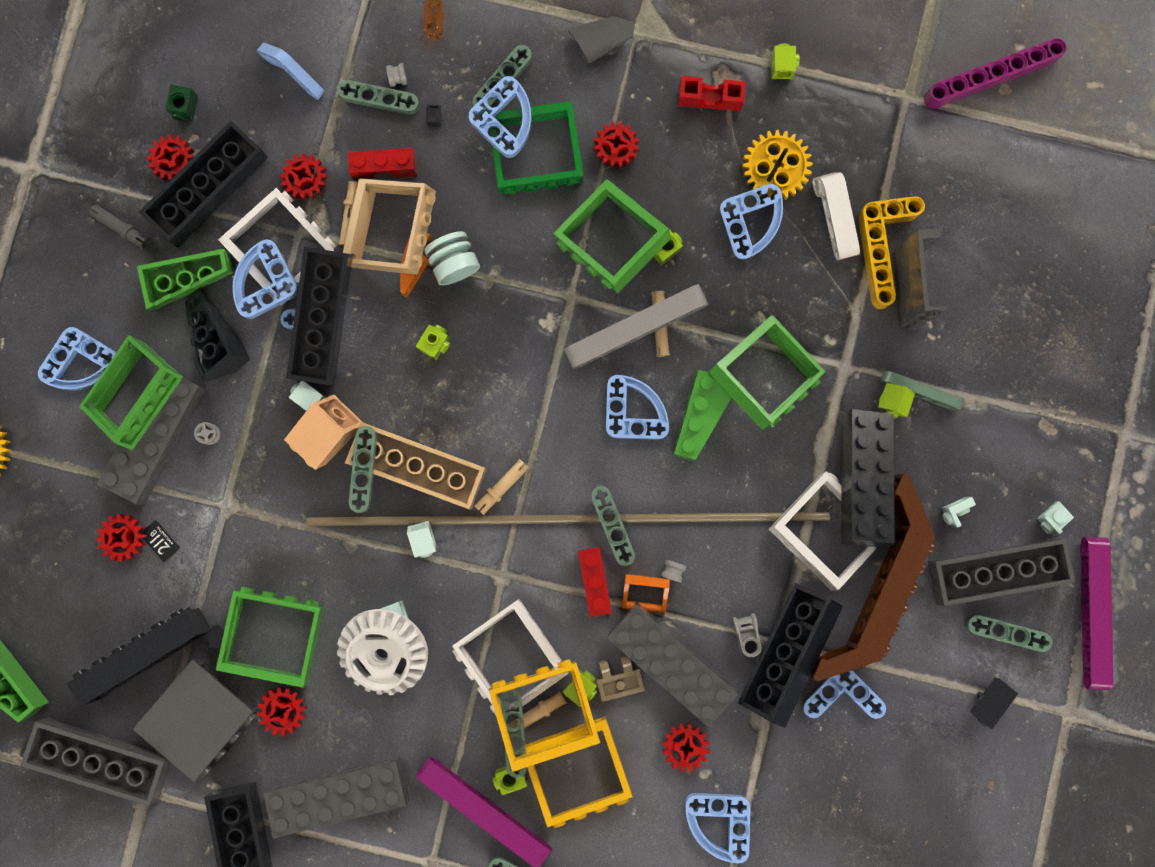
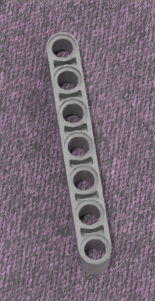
M694 285L566 347L564 351L572 368L577 369L706 307L708 302L700 285Z

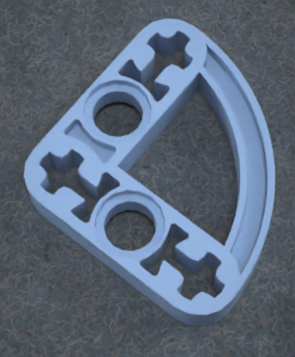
M507 76L502 78L470 110L468 115L470 124L507 158L515 157L528 139L532 121L531 107L526 92L513 77ZM507 84L508 86H510L511 84H513V90L511 91L508 89L507 91H505V85ZM515 97H517L521 105L523 114L522 125L516 138L494 118ZM491 98H497L500 104L493 108L488 105V101ZM483 113V115H482L483 120L480 121V120L478 119V120L475 121V116H474V115H475V114L481 115V114ZM492 127H497L500 130V134L497 137H491L488 135V130ZM503 137L507 144L513 143L514 150H505V144L501 141Z
M768 184L728 198L721 203L720 213L733 253L738 259H747L757 254L776 235L783 215V199L778 186ZM768 189L776 191L777 194L774 196V200L767 197L762 199L764 204H760V197L756 192L760 191L762 196L768 192ZM749 195L754 196L756 199V205L751 208L744 204L745 197ZM726 203H730L731 206L735 205L733 215L734 217L739 215L740 219H733L727 223L726 219L731 217L729 212H724ZM773 204V217L769 229L762 239L752 246L743 214ZM739 223L742 226V233L733 235L730 231L731 225ZM745 235L746 240H742L744 246H748L749 250L743 256L742 253L737 252V249L740 248L739 242L734 243L733 239H739Z
M266 239L257 243L239 262L233 279V298L241 316L247 319L256 318L298 294V284L278 246L273 241ZM266 246L272 248L270 251L275 259L271 260L270 256L263 253L266 251ZM260 257L273 283L245 297L244 288L247 274L254 262ZM276 264H282L284 267L283 272L279 275H275L272 272V268ZM287 283L290 286H292L290 288V293H287L286 291L279 293L282 296L281 298H279L278 294L274 291V289L276 288L279 292L284 290L285 284ZM266 293H272L274 296V300L270 304L263 302V296ZM255 299H257L259 304L262 306V308H260L257 305L252 307L251 313L244 311L246 309V304H249L251 306L257 304Z
M69 327L63 331L40 366L38 377L45 384L63 390L77 391L89 389L94 386L109 364L106 359L100 357L102 353L113 358L116 351L85 332ZM71 334H74L77 337L76 341H73L70 338ZM90 343H95L97 346L94 354L87 353V346ZM67 344L68 346L72 347V349L70 350L69 348L64 347L63 345ZM65 350L67 357L64 361L59 362L57 353ZM77 353L82 354L102 367L99 371L84 379L74 381L60 380ZM53 362L55 364L60 365V367L57 368L55 367V365H52L51 363ZM48 370L54 374L52 378L46 374Z
M614 375L608 380L606 432L610 437L653 440L666 437L669 432L666 409L659 396L648 385L635 378L623 375ZM615 380H619V383L623 384V387L619 388V395L623 394V398L617 396L610 398V394H615V388L611 387ZM627 387L639 391L651 402L658 419L626 418ZM613 401L621 402L623 408L620 412L615 413L611 411L610 404ZM609 415L614 417L623 416V420L618 419V426L622 427V430H618L617 434H614L613 430L609 428L614 424V418L609 419ZM634 423H640L644 430L642 434L635 435L631 431V426ZM646 423H650L649 428H655L657 424H661V428H665V431L661 432V435H657L656 431H649L650 436H647Z
M692 793L688 795L685 799V814L690 830L697 842L708 853L718 859L731 863L745 862L749 857L750 803L742 795ZM694 799H697L701 804H705L704 799H708V811H705L704 806H697V810H693V807L689 804L693 803ZM716 799L723 801L724 806L720 811H714L711 808L712 802ZM727 800H730L731 805H737L738 801H742L745 807L741 808L740 812H738L736 807H729L730 812H727ZM696 816L729 817L728 850L717 846L703 834L698 826ZM737 823L745 825V831L741 835L733 832V827ZM736 840L740 841V848L744 851V853H740V857H736V854L733 852L737 850Z

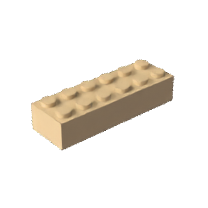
M360 423L359 428L368 426L377 433L375 475L472 510L486 473V468L366 423ZM366 430L365 434H361V438L365 441L364 446L359 445V449L371 450V446H367V440L371 439L372 435ZM355 438L345 461L346 464L351 466L353 464ZM367 452L361 453L358 457L359 463L361 465L368 464L370 455Z

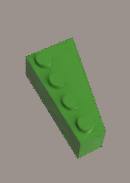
M225 249L137 266L146 309L154 311L234 273L231 254Z
M698 370L695 375L673 456L695 461L732 398L708 372Z
M0 640V709L17 722H21L33 717L49 702Z

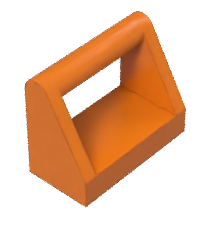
M625 574L622 609L630 610L636 603L634 601H627L629 584L663 588L662 605L639 603L649 612L666 613L670 579Z

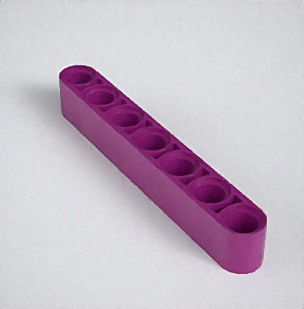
M1054 38L942 80L932 85L924 96V102L929 108H938L1050 66L1065 54L1067 45L1064 40ZM992 71H995L998 76L993 75ZM972 78L977 79L979 84L975 83ZM952 85L957 86L959 91H956ZM933 93H937L940 99L934 97Z
M1083 537L1080 544L1083 683L1087 690H1111L1114 683L1111 545L1107 537Z
M429 757L416 774L419 781L531 866L541 867L552 852V848L545 841L435 758Z

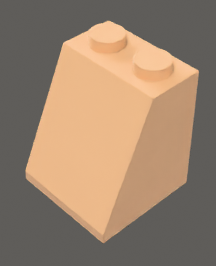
M331 395L312 403L284 440L294 452H297L305 460L308 466L316 470L326 465L356 434L362 421L335 395Z

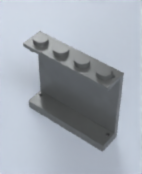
M940 229L917 230L893 251L900 327H907V330L920 329V326L927 325V322L933 321V318L940 317L941 313L948 310L947 306L929 307L924 251L941 238Z
M199 657L189 662L133 728L138 735L193 782L199 778L204 779L211 772L212 768L210 766L215 760L218 762L227 753L225 750L229 743L234 744L242 735L239 731L244 725L248 727L256 718L254 713L259 709L257 707L251 709L204 669L203 665L205 662Z

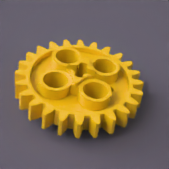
M776 130L774 136H772L770 131L767 132L766 138L759 135V142L753 140L751 143L754 148L748 147L746 150L750 155H744L743 160L748 162L742 165L743 169H748L743 174V177H750L746 184H754L752 190L768 184H774L779 187L785 200L788 198V193L795 196V188L801 191L803 189L801 183L807 184L809 181L805 176H810L812 173L807 169L813 165L812 162H807L812 155L804 153L808 146H800L803 140L794 141L796 134L789 138L787 137V131L784 132L783 136H780L779 130ZM775 147L778 150V154L771 155L768 152V148ZM784 149H787L780 167L777 169L772 180L768 182L767 178ZM787 158H795L797 161V165H789L787 163ZM760 165L767 167L768 173L761 174L758 172L757 167ZM784 176L787 183L779 184L776 177ZM768 189V192L766 194L767 197L771 198L772 195H776L777 193L776 191H771V189Z

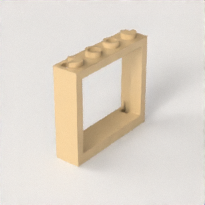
M359 179L343 253L353 254L351 267L418 275L419 268L422 265L423 249L427 242L426 235L428 226L431 223V212L436 199V191L425 183ZM376 193L419 196L404 264L362 260Z

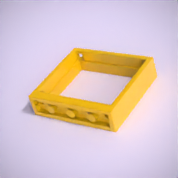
M570 659L557 663L558 667L549 669L548 666L541 667L535 670L536 674L527 676V673L514 676V681L506 683L505 680H500L492 683V688L488 689L512 772L600 743L576 662H571ZM570 671L588 734L515 757L497 694Z
M605 716L595 719L594 723L597 732L603 730L623 791L552 816L535 765L529 766L527 768L547 827H561L566 824L567 820L573 818L575 821L587 817L589 812H603L608 809L609 805L615 803L622 805L629 802V798L633 797ZM586 723L527 743L526 753L588 734Z

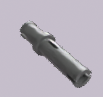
M96 204L92 207L98 213L92 210L89 211V216L120 234L123 240L134 243L142 250L148 247L143 242L150 244V238L137 231L136 227L126 224Z

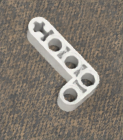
M834 172L813 178L814 192L817 197L822 198L835 258L841 260L859 255L860 247L843 174L841 172Z

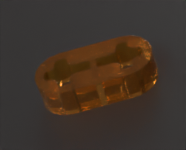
M426 0L424 5V31L427 37L433 40L440 38L444 32V5L442 0ZM434 4L438 7L436 8V15H433L431 9ZM433 21H435L437 26L435 32H431L430 29L432 28Z

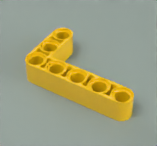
M919 197L870 202L858 214L872 305L877 309L887 308L896 298L885 224L915 220L925 209L924 201ZM908 205L914 206L916 213L911 212ZM887 208H892L895 211V216L890 215ZM866 211L873 212L874 218H869ZM869 231L875 232L878 238H871ZM873 252L879 253L881 260H876L873 257ZM876 273H881L884 276V281H879L876 278ZM880 293L887 296V303L880 300Z

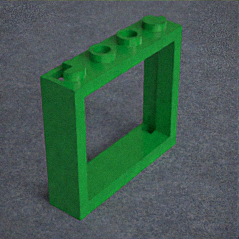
M572 101L532 106L531 123L568 117L575 170L504 180L500 152L492 145L499 194L510 193V195H513L516 191L534 192L537 191V188L555 189L559 187L558 185L567 184V186H573V184L583 182V170ZM522 108L500 111L494 118L503 126L522 124ZM497 127L490 128L491 137H497Z

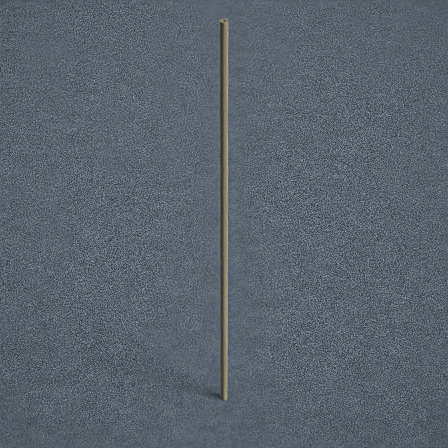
M784 512L619 515L623 523L777 521ZM797 512L789 521H829L830 513ZM598 514L307 517L306 519L307 526L415 525L425 521H429L430 525L601 523ZM615 514L602 515L606 521H611L615 518Z

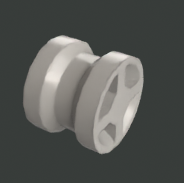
M400 63L396 67L386 66L390 87H395L396 84L400 83L402 85L408 84L404 63Z
M202 422L196 426L194 436L202 444L213 445L219 441L221 431L214 424Z
M666 559V568L662 571L661 576L681 583L683 579L681 576L682 572L686 570L687 566Z

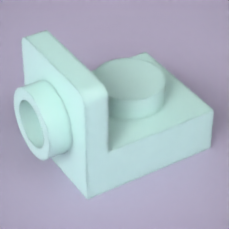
M964 497L942 507L944 512L942 517L948 526L958 528L961 526L957 515L961 516L970 512L969 508L976 504L972 497Z
M1056 501L1037 519L1041 523V528L1047 534L1060 535L1063 532L1061 529L1074 517L1060 501Z

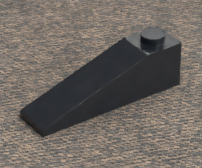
M199 288L185 301L188 325L192 326L193 338H191V345L195 346L196 356L193 357L194 364L202 381L207 382L236 373L250 358L239 338L205 292Z

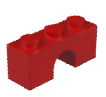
M681 76L678 106L741 111L745 99L746 81L724 80L720 85H708L703 83L702 77Z
M413 148L348 152L349 174L354 181L359 179H375V175L382 173L393 174L396 178L417 177L416 155Z
M600 547L579 550L578 555L590 617L612 613Z

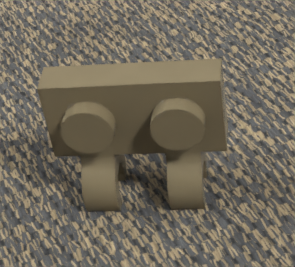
M620 656L624 672L613 675L610 673L607 659L599 661L602 678H598L596 681L602 702L645 691L639 668L632 669L628 656Z

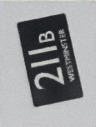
M154 520L141 532L147 535L143 539L163 562L180 549L179 545L157 520Z

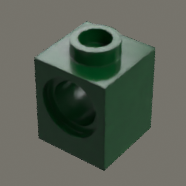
M171 84L165 109L175 120H193L198 95L192 88ZM185 101V104L178 108L179 103Z

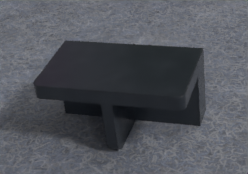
M995 677L984 693L978 691L977 695L980 698L970 710V713L978 718L981 724L993 729L1018 693L1002 680Z

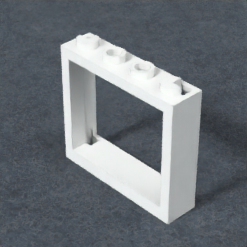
M277 188L218 239L236 260L240 262L245 254L234 242L280 201L325 250L335 251L334 248L336 247L329 237L324 239L320 235L322 230L314 221L310 224L305 219L308 215L300 206L295 208L291 204L294 200L286 191L281 193ZM253 264L249 274L262 288L272 284ZM300 272L294 277L295 281L298 284V287ZM287 283L284 290L279 292L277 289H274V291L281 298L282 296L279 293L283 291L290 293L292 286ZM268 293L274 299L273 294Z
M826 471L820 474L768 530L831 591H836L845 584L876 548L865 547L843 573L837 577L785 526L823 484L841 501V485L838 483L839 480L835 475Z
M520 599L513 602L452 646L455 649L452 651L456 656L455 658L458 662L463 661L467 667L465 669L466 674L471 680H476L479 685L477 688L484 699L488 698L491 704L492 700L488 689L492 687L464 645L515 610L553 667H558L557 663L562 661ZM569 672L547 678L522 696V706L565 677ZM513 702L510 704V709L505 708V711L518 710L519 707L514 708ZM492 704V705L490 706V709L492 710L493 713H495V710H494V707H493V704Z

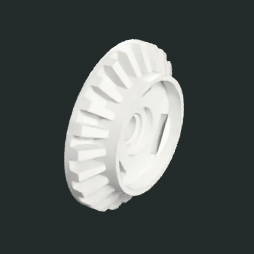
M373 609L356 615L346 624L337 643L339 645L337 656L341 659L339 662L340 666L346 670V676L348 678L352 677L355 680V685L364 686L365 691L370 692L373 690L378 695L383 693L394 695L396 692L403 693L409 687L412 688L422 677L428 662V648L421 631L408 618L390 610ZM379 634L386 637H368L367 635ZM377 649H384L388 657H380L377 654ZM403 657L406 659L407 665L403 673L399 675L395 673V670ZM357 658H358V659L361 661V663L365 666V668L368 670V672H367L365 669L362 668V666L359 664Z

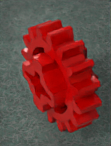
M611 121V127L609 128L604 124L603 132L598 130V137L594 138V144H596L594 152H599L597 160L603 158L602 165L605 166L607 163H610L611 169H613L615 164H618L619 169H622V163L629 166L630 159L635 160V153L639 152V146H637L639 138H634L636 131L630 132L629 124L626 127H622V121L619 122L618 126H615L614 121ZM615 142L619 143L618 148L614 147Z
M168 134L167 140L160 136L161 142L153 141L152 143L155 148H148V151L152 153V156H147V160L152 162L148 167L154 170L153 174L157 177L160 176L165 182L168 178L171 180L194 157L191 155L195 152L194 149L189 147L190 144L178 135L174 139L171 134Z
M305 153L301 154V158L294 154V160L287 159L288 166L281 167L285 172L280 174V178L285 180L281 185L287 188L286 192L289 195L293 193V197L296 200L299 196H301L303 201H306L307 196H310L313 200L315 199L314 193L321 195L320 188H326L323 180H328V176L324 174L327 170L325 166H321L322 162L320 159L315 160L312 154L308 158ZM313 168H316V170H317V177H315V175H313V173H314V169H313ZM291 177L295 179L294 187L291 184Z
M117 514V518L109 516V522H101L104 528L97 529V532L101 534V537L95 538L96 541H101V545L97 548L105 550L103 556L111 555V561L118 559L119 562L126 561V558L128 560L134 559L133 553L140 554L139 546L146 545L142 542V538H146L147 535L141 533L145 526H138L140 520H132V515L124 517V514ZM119 523H125V524H126L125 526H122L121 528L116 526V525L119 524ZM121 548L127 549L125 552H117Z
M280 686L277 688V692L272 689L269 691V695L262 696L265 703L258 704L262 711L257 713V716L263 717L259 724L267 725L265 728L266 732L273 729L274 736L279 731L282 736L287 735V730L291 734L294 733L295 727L300 728L302 726L299 720L306 718L302 711L306 710L307 706L301 705L305 698L298 699L299 691L291 693L292 687H288L284 691L283 687ZM283 697L289 698L291 702L284 700ZM271 704L272 708H271V711H270V714H269V713H268V708H269V705ZM289 707L285 713L275 715L280 709ZM296 708V716L293 718L292 714ZM273 721L280 722L281 725H277Z
M680 722L678 729L671 726L672 733L665 732L668 740L662 741V745L667 747L662 750L664 755H668L665 759L666 762L673 761L672 768L675 769L677 766H680L681 772H684L685 767H688L689 771L693 772V766L695 765L700 769L699 762H707L704 754H710V750L705 748L710 742L709 740H703L706 737V733H699L700 727L698 725L692 729L690 722H688L686 727ZM683 733L682 737L677 740L674 739L677 735ZM692 735L699 739L700 745L692 741ZM688 740V744L691 748H687L686 752L684 753L681 746H685ZM671 749L678 751L679 760L673 756ZM694 755H697L696 758L689 761V758H691Z

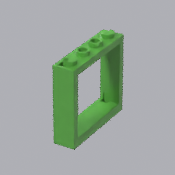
M608 179L553 233L557 240L555 244L563 252L567 250L571 254L570 257L578 265L581 263L585 265V270L592 277H599L601 284L609 290L612 288L617 294L671 239L669 228ZM607 198L612 200L654 235L615 276L610 274L569 239L570 235Z
M771 315L719 361L709 373L763 431L769 425L773 428L782 419L779 416L782 413L787 415L795 407L793 403L796 400L798 402L803 400L809 394L806 391L809 387L813 390L820 384L819 378L825 371L781 323ZM764 334L776 344L807 378L770 415L726 369Z
M128 335L79 407L115 444L133 450L183 376L146 343ZM144 354L159 367V370L118 427L103 411Z
M241 587V590L233 591L216 670L302 688L307 686L324 606H319V602L314 600H306L305 603L298 602L297 597L284 595V599L275 597L276 593L268 591L258 594L254 593L253 588ZM244 599L314 612L302 674L231 661Z

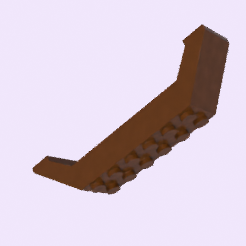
M905 473L894 475V514L899 525L895 533V544L889 546L847 644L819 656L810 675L816 681L881 661L883 657L887 656L890 650V639L896 635L899 629V624L897 623L908 609V598L916 591L917 583L915 582L926 568V563H924L926 557L934 550L935 543L933 541L935 534L911 478Z

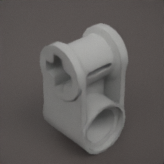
M751 613L748 617L738 619L732 617L740 652L748 657L758 656L761 652V642L755 614ZM748 641L755 643V650L752 653H747L745 650V644Z

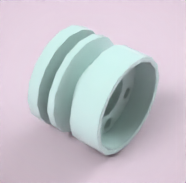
M463 231L442 236L424 248L425 255L430 257L428 260L429 264L437 265L433 269V273L439 285H449L458 282L480 269L475 253L467 252L471 248V244L467 241L468 237Z

